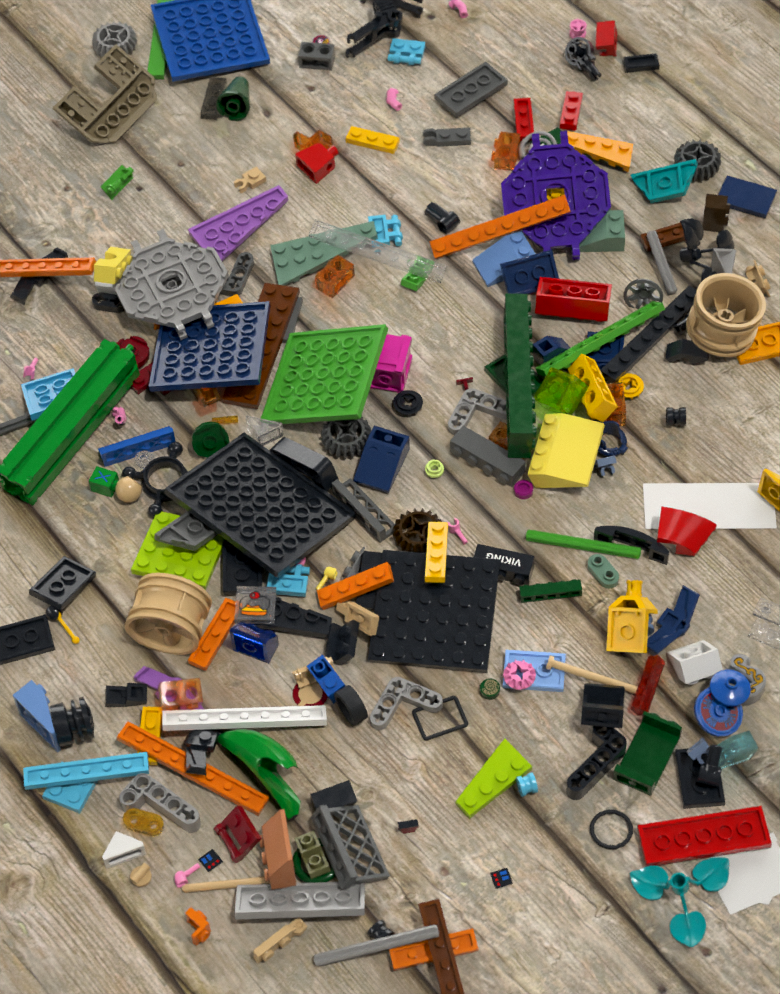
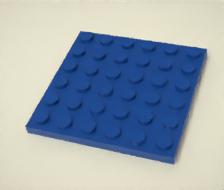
M173 0L150 5L172 82L270 64V57L251 0Z

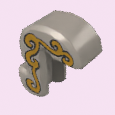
M736 654L731 658L729 669L740 672L748 679L751 692L747 701L742 705H751L757 702L763 695L766 686V676L759 668L750 666L751 660L744 654Z

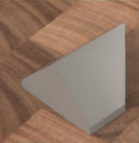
M713 248L712 271L717 272V274H732L736 250Z

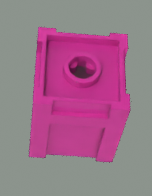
M386 335L370 389H382L396 393L404 391L413 360L410 351L412 337L408 335Z

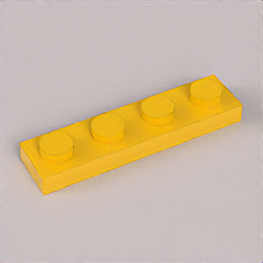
M448 522L428 523L425 582L445 583Z

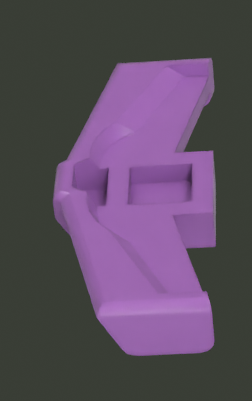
M146 666L142 667L134 675L136 683L147 684L148 687L158 690L155 693L156 698L170 709L175 704H177L180 710L204 709L189 690L188 684L181 678H172Z

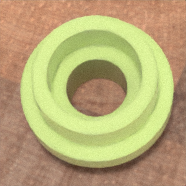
M430 460L425 466V472L431 478H438L444 473V466L439 460Z

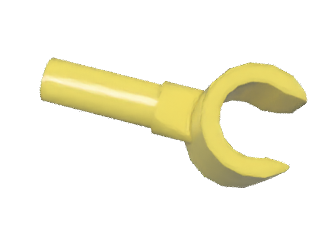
M326 567L324 577L315 589H321L328 578L335 580L338 574L337 569Z

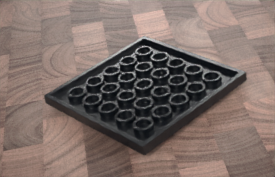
M383 550L381 564L385 562L390 564L394 582L377 589L374 614L380 617L376 635H372L370 639L368 662L488 673L500 559L447 555L445 583L425 582L426 553Z

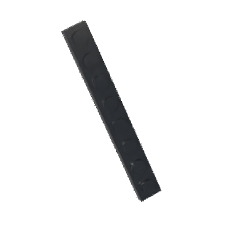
M690 285L683 290L665 310L655 317L600 370L603 377L612 384L617 383L675 324L679 323L690 312L697 290Z

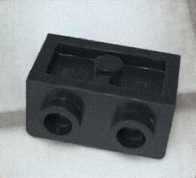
M352 620L343 626L331 623L325 657H331L333 662L339 665L354 658L360 622Z

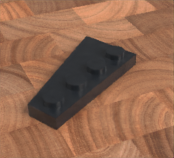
M259 590L261 596H266L270 599V607L268 608L269 600L267 598L260 597L256 600L255 605H260L262 609L268 608V612L265 616H252L250 621L251 627L328 638L329 627L332 623L331 617L311 609L305 610L300 608L298 604L284 602L282 598L266 595V592Z

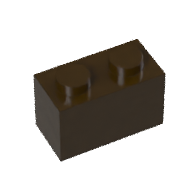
M706 194L702 224L703 231L720 232L724 229V226H728L729 215H726L730 212V204L727 203L728 196Z

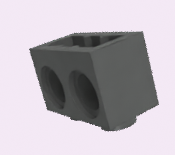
M301 42L298 54L299 68L332 71L335 60L334 44Z

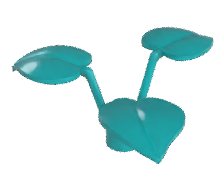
M723 857L710 858L699 862L693 869V877L697 881L690 879L689 876L686 877L685 874L680 872L673 874L669 880L665 869L655 865L631 871L630 878L638 894L647 900L660 899L663 896L664 889L668 890L670 887H672L675 894L680 895L684 914H677L672 918L670 931L677 941L687 947H694L700 943L705 935L706 921L699 911L688 913L684 894L689 890V883L697 886L702 884L703 888L709 892L723 889L729 879L730 862L728 858Z

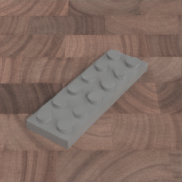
M339 882L296 883V886L271 890L270 884L237 885L235 919L365 915V883L352 884L347 889H342Z

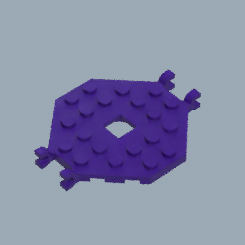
M560 131L561 144L540 146L539 133L532 134L533 147L501 183L504 216L547 201L546 190L564 188V195L566 196L571 213L521 231L526 237L542 248L543 252L555 248L572 247L573 260H580L579 245L611 209L608 173L593 164V161L580 154L568 143L567 131Z

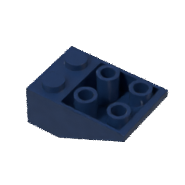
M374 425L366 441L353 481L389 493L410 450L409 436Z

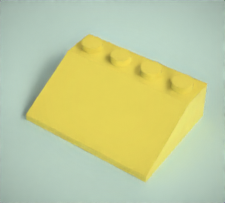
M564 413L545 414L527 474L535 488L588 487L604 431V423Z

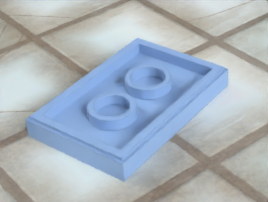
M505 651L504 669L508 663L514 662L515 659L517 661L524 659L525 662L531 663L535 669L536 678L534 683L522 690L564 692L565 672L552 667L551 670H548L546 666L550 655L555 657L554 660L565 663V653ZM517 669V673L515 675H519V677L522 680L523 673H521L520 670ZM503 677V688L513 689L506 684Z

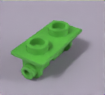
M121 165L100 186L101 189L112 200L134 178V170L131 167L125 168Z

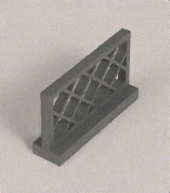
M321 805L317 808L311 819L342 889L350 888L352 884L386 880L390 877L359 805L328 808L327 805ZM354 812L357 821L346 816L347 813ZM331 815H335L336 817L341 819L339 824L333 821ZM343 821L353 826L352 831L342 826ZM356 829L364 834V839L354 834ZM338 831L349 837L347 842L341 838ZM351 839L361 844L360 849L350 844ZM364 847L371 850L372 857L362 851ZM346 849L356 854L355 859L349 857ZM361 857L369 862L368 867L357 861L358 858ZM374 865L379 868L381 873L377 874L370 869L371 866ZM354 867L364 872V875L358 876Z

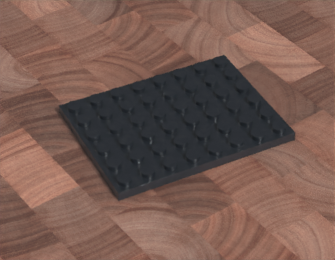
M245 432L167 486L164 494L277 578L356 518V512Z

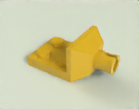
M627 580L626 596H620L609 606L606 651L647 653L649 614H658V610L647 597H642L643 581Z

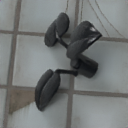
M692 218L681 220L680 223L683 227L687 247L681 248L679 252L680 260L682 262H690V265L694 264L704 268L701 274L702 282L707 277L717 274V272L712 271L711 267L696 261L701 258V253L713 252V248L703 250L698 248L701 244L700 240L704 236L702 224L698 220ZM721 230L716 238L718 246L716 248L735 249L731 233L728 230Z

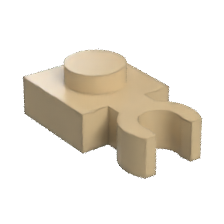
M254 167L242 174V179L235 180L234 187L240 186L239 192L244 193L248 187L254 189L265 183L266 176L257 167Z

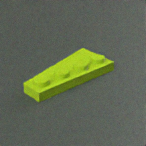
M504 738L456 800V805L470 819L515 784L517 776L524 777L532 770V765Z

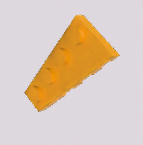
M567 131L568 143L580 154H589L592 159L597 161L599 159L608 162V165L613 167L618 165L623 167L624 171L629 172L633 150L632 143Z

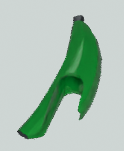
M237 729L225 733L217 732V742L240 758L253 771L276 799L280 807L285 810L288 821H293L299 815L301 801L277 772V763L287 769L290 767L298 768L290 752L274 739L257 731Z

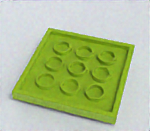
M167 512L155 515L133 563L131 573L139 576L151 573L173 574L189 579L206 590L223 551L222 541L227 540L217 535L196 551L156 541L154 539L155 533L180 517V515Z

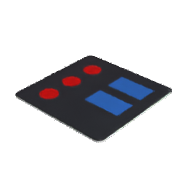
M213 849L198 859L208 872L223 862Z
M508 868L490 873L495 889L513 884Z

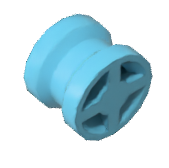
M532 772L528 773L525 777H516L521 797L526 796L529 792H538L537 782Z

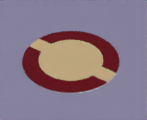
M318 682L301 689L296 684L292 693L293 699L298 706H320L328 698Z

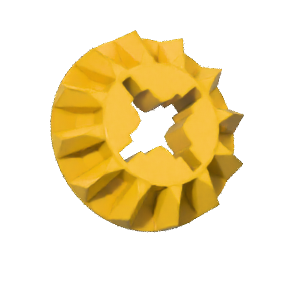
M626 373L614 384L617 396L621 395L624 399L627 397L632 400L634 397H639L644 389L642 379L631 373ZM631 383L632 388L626 390V387Z

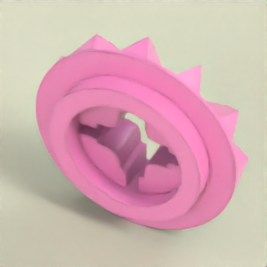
M515 659L514 662L507 664L503 677L508 686L513 689L522 690L534 683L536 672L531 663L525 662L524 659L522 661ZM517 669H519L520 672L523 673L522 680L519 677V675H515L517 673Z

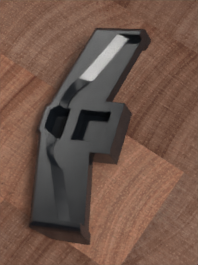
M56 247L42 259L68 258V254ZM50 276L21 277L10 297L24 305L34 285L41 286Z
M216 729L194 730L186 736L184 742L186 747V773L206 775V752H214L218 740V733L215 732Z

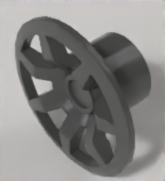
M637 279L626 286L624 300L628 307L634 308L629 301L638 299L636 309H639L643 302L646 305L649 304L650 299L662 303L663 292L655 282L648 279ZM629 289H630L633 293H635V294H633V295L627 297V292H628ZM656 289L658 290L660 297L655 296L653 294V292Z

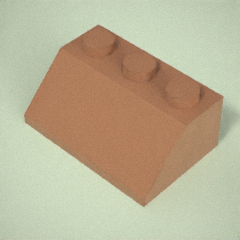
M282 809L262 825L263 835H260L262 838L260 840V847H265V852H261L263 865L267 864L268 869H264L266 882L270 881L271 890L297 885L285 810Z

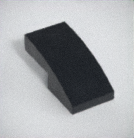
M127 683L126 687L106 685L105 707H129L147 704V684Z

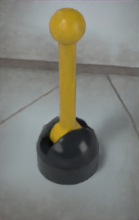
M49 606L45 611L47 616L51 620H58L72 638V643L78 644L80 641L79 637L72 633L62 619L63 610L60 611L53 606Z

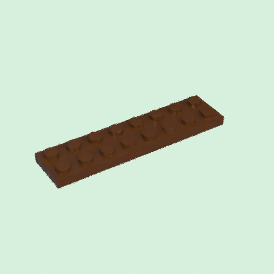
M271 283L264 284L258 302L269 301L270 314L260 385L226 387L222 397L224 404L254 409L259 408L300 293L298 287Z

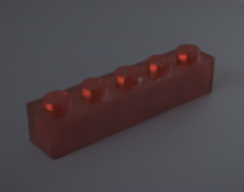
M659 655L648 656L630 708L637 716L643 715L644 711L649 712L665 665V661Z

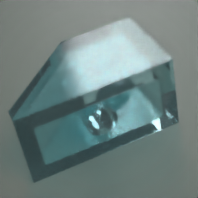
M750 731L733 735L718 744V746L722 747L719 767L722 769L751 760L759 747Z

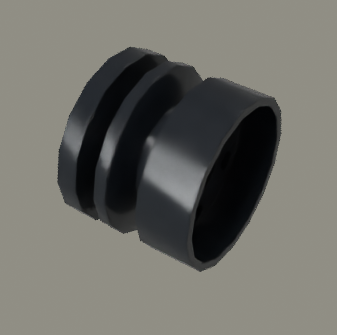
M84 696L79 698L81 707L76 708L74 699L70 702V710L66 709L63 702L50 705L60 747L74 744L73 734L78 733L81 741H85L83 731L86 730L89 739L95 738V725L92 713Z

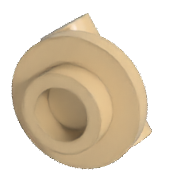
M146 863L134 868L130 874V880L135 886L143 887L151 881L152 874L149 870L150 867Z

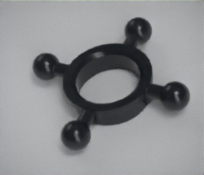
M172 442L168 446L169 456L153 459L140 472L130 466L122 470V478L129 476L132 479L142 480L144 492L151 499L155 500L154 504L148 508V515L153 519L155 515L163 512L162 502L172 501V499L164 494L165 489H156L150 485L149 478L151 474L162 467L175 468L182 476L188 472L183 464L176 459L183 452V446L179 442Z

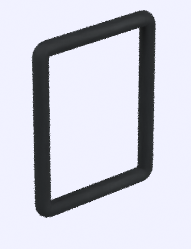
M457 696L444 698L443 703L454 700L464 724L429 736L425 735L416 713L424 709L418 707L412 710L423 740L427 741L468 726V720Z

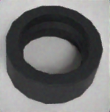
M347 685L334 693L340 711L351 725L354 726L368 718L366 707L352 686Z

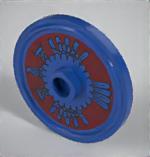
M710 687L703 690L696 698L694 704L695 718L699 726L708 734L716 737H726L733 734L740 727L743 720L742 705L726 706L719 703L712 696Z

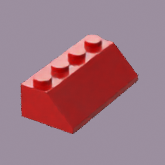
M540 277L536 294L535 314L542 316L552 315L560 318L571 317L579 320L589 319L597 322L608 321L612 284Z

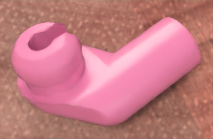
M461 0L449 1L448 4L452 9L458 8L461 18L468 16L466 4Z
M114 407L112 415L115 417V422L124 424L126 422L124 408Z

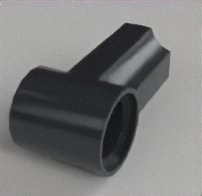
M431 202L427 205L425 215L437 223L442 233L447 234L460 224V219L455 212H447L437 203Z

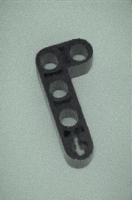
M283 437L270 449L272 453L297 471L311 477L315 484L327 492L332 489V482L337 479L339 480L332 462L327 457L291 439Z
M593 726L592 741L599 748L567 779L566 794L570 799L580 800L625 756L627 740L615 728ZM603 732V733H605L606 735H603V736H602V735H599V734H597V733ZM613 745H619L621 748H615ZM605 758L608 761L602 762L599 759ZM586 772H592V773H594V775H591V776H590V775H587V774H585V773H586Z

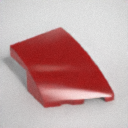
M661 506L657 542L675 544V554L695 556L699 552L700 547L706 543L711 533L716 530L717 524L687 511Z

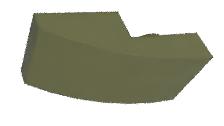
M314 831L294 838L311 879L331 871Z

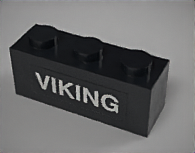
M477 544L474 557L500 559L499 581L505 580L514 582L517 585H529L534 569L535 556Z

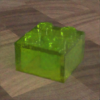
M551 367L534 396L535 402L551 412L573 415L589 386L576 376Z

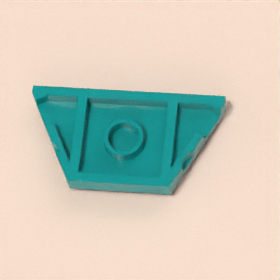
M696 159L634 173L631 174V178L651 204L686 195L698 162Z

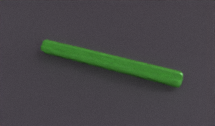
M530 529L526 532L527 541L639 559L641 556L640 547Z

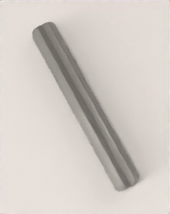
M655 230L649 231L647 239L667 294H675L677 287L657 232Z

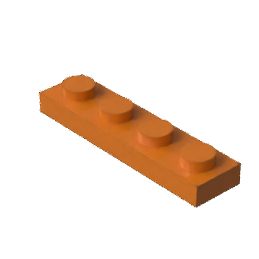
M385 562L317 590L320 607L325 610L337 605L338 602H345L394 582L390 564Z
M228 598L224 599L202 635L197 650L191 653L188 658V664L204 671L208 669L241 614L238 602Z
M473 928L449 934L454 956L478 951ZM427 940L389 949L394 971L433 962Z

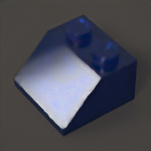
M240 622L231 627L229 631L233 651L268 664L279 646L277 634L271 630L260 629L252 623Z

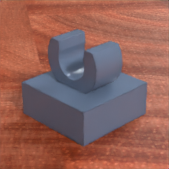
M615 455L595 460L594 468L600 467L599 473L601 476H605V468H609L611 474L615 473V468L611 465L617 463Z
M702 737L687 750V753L693 760L697 758L698 762L703 764L704 761L701 759V755L704 753L708 754L709 745Z

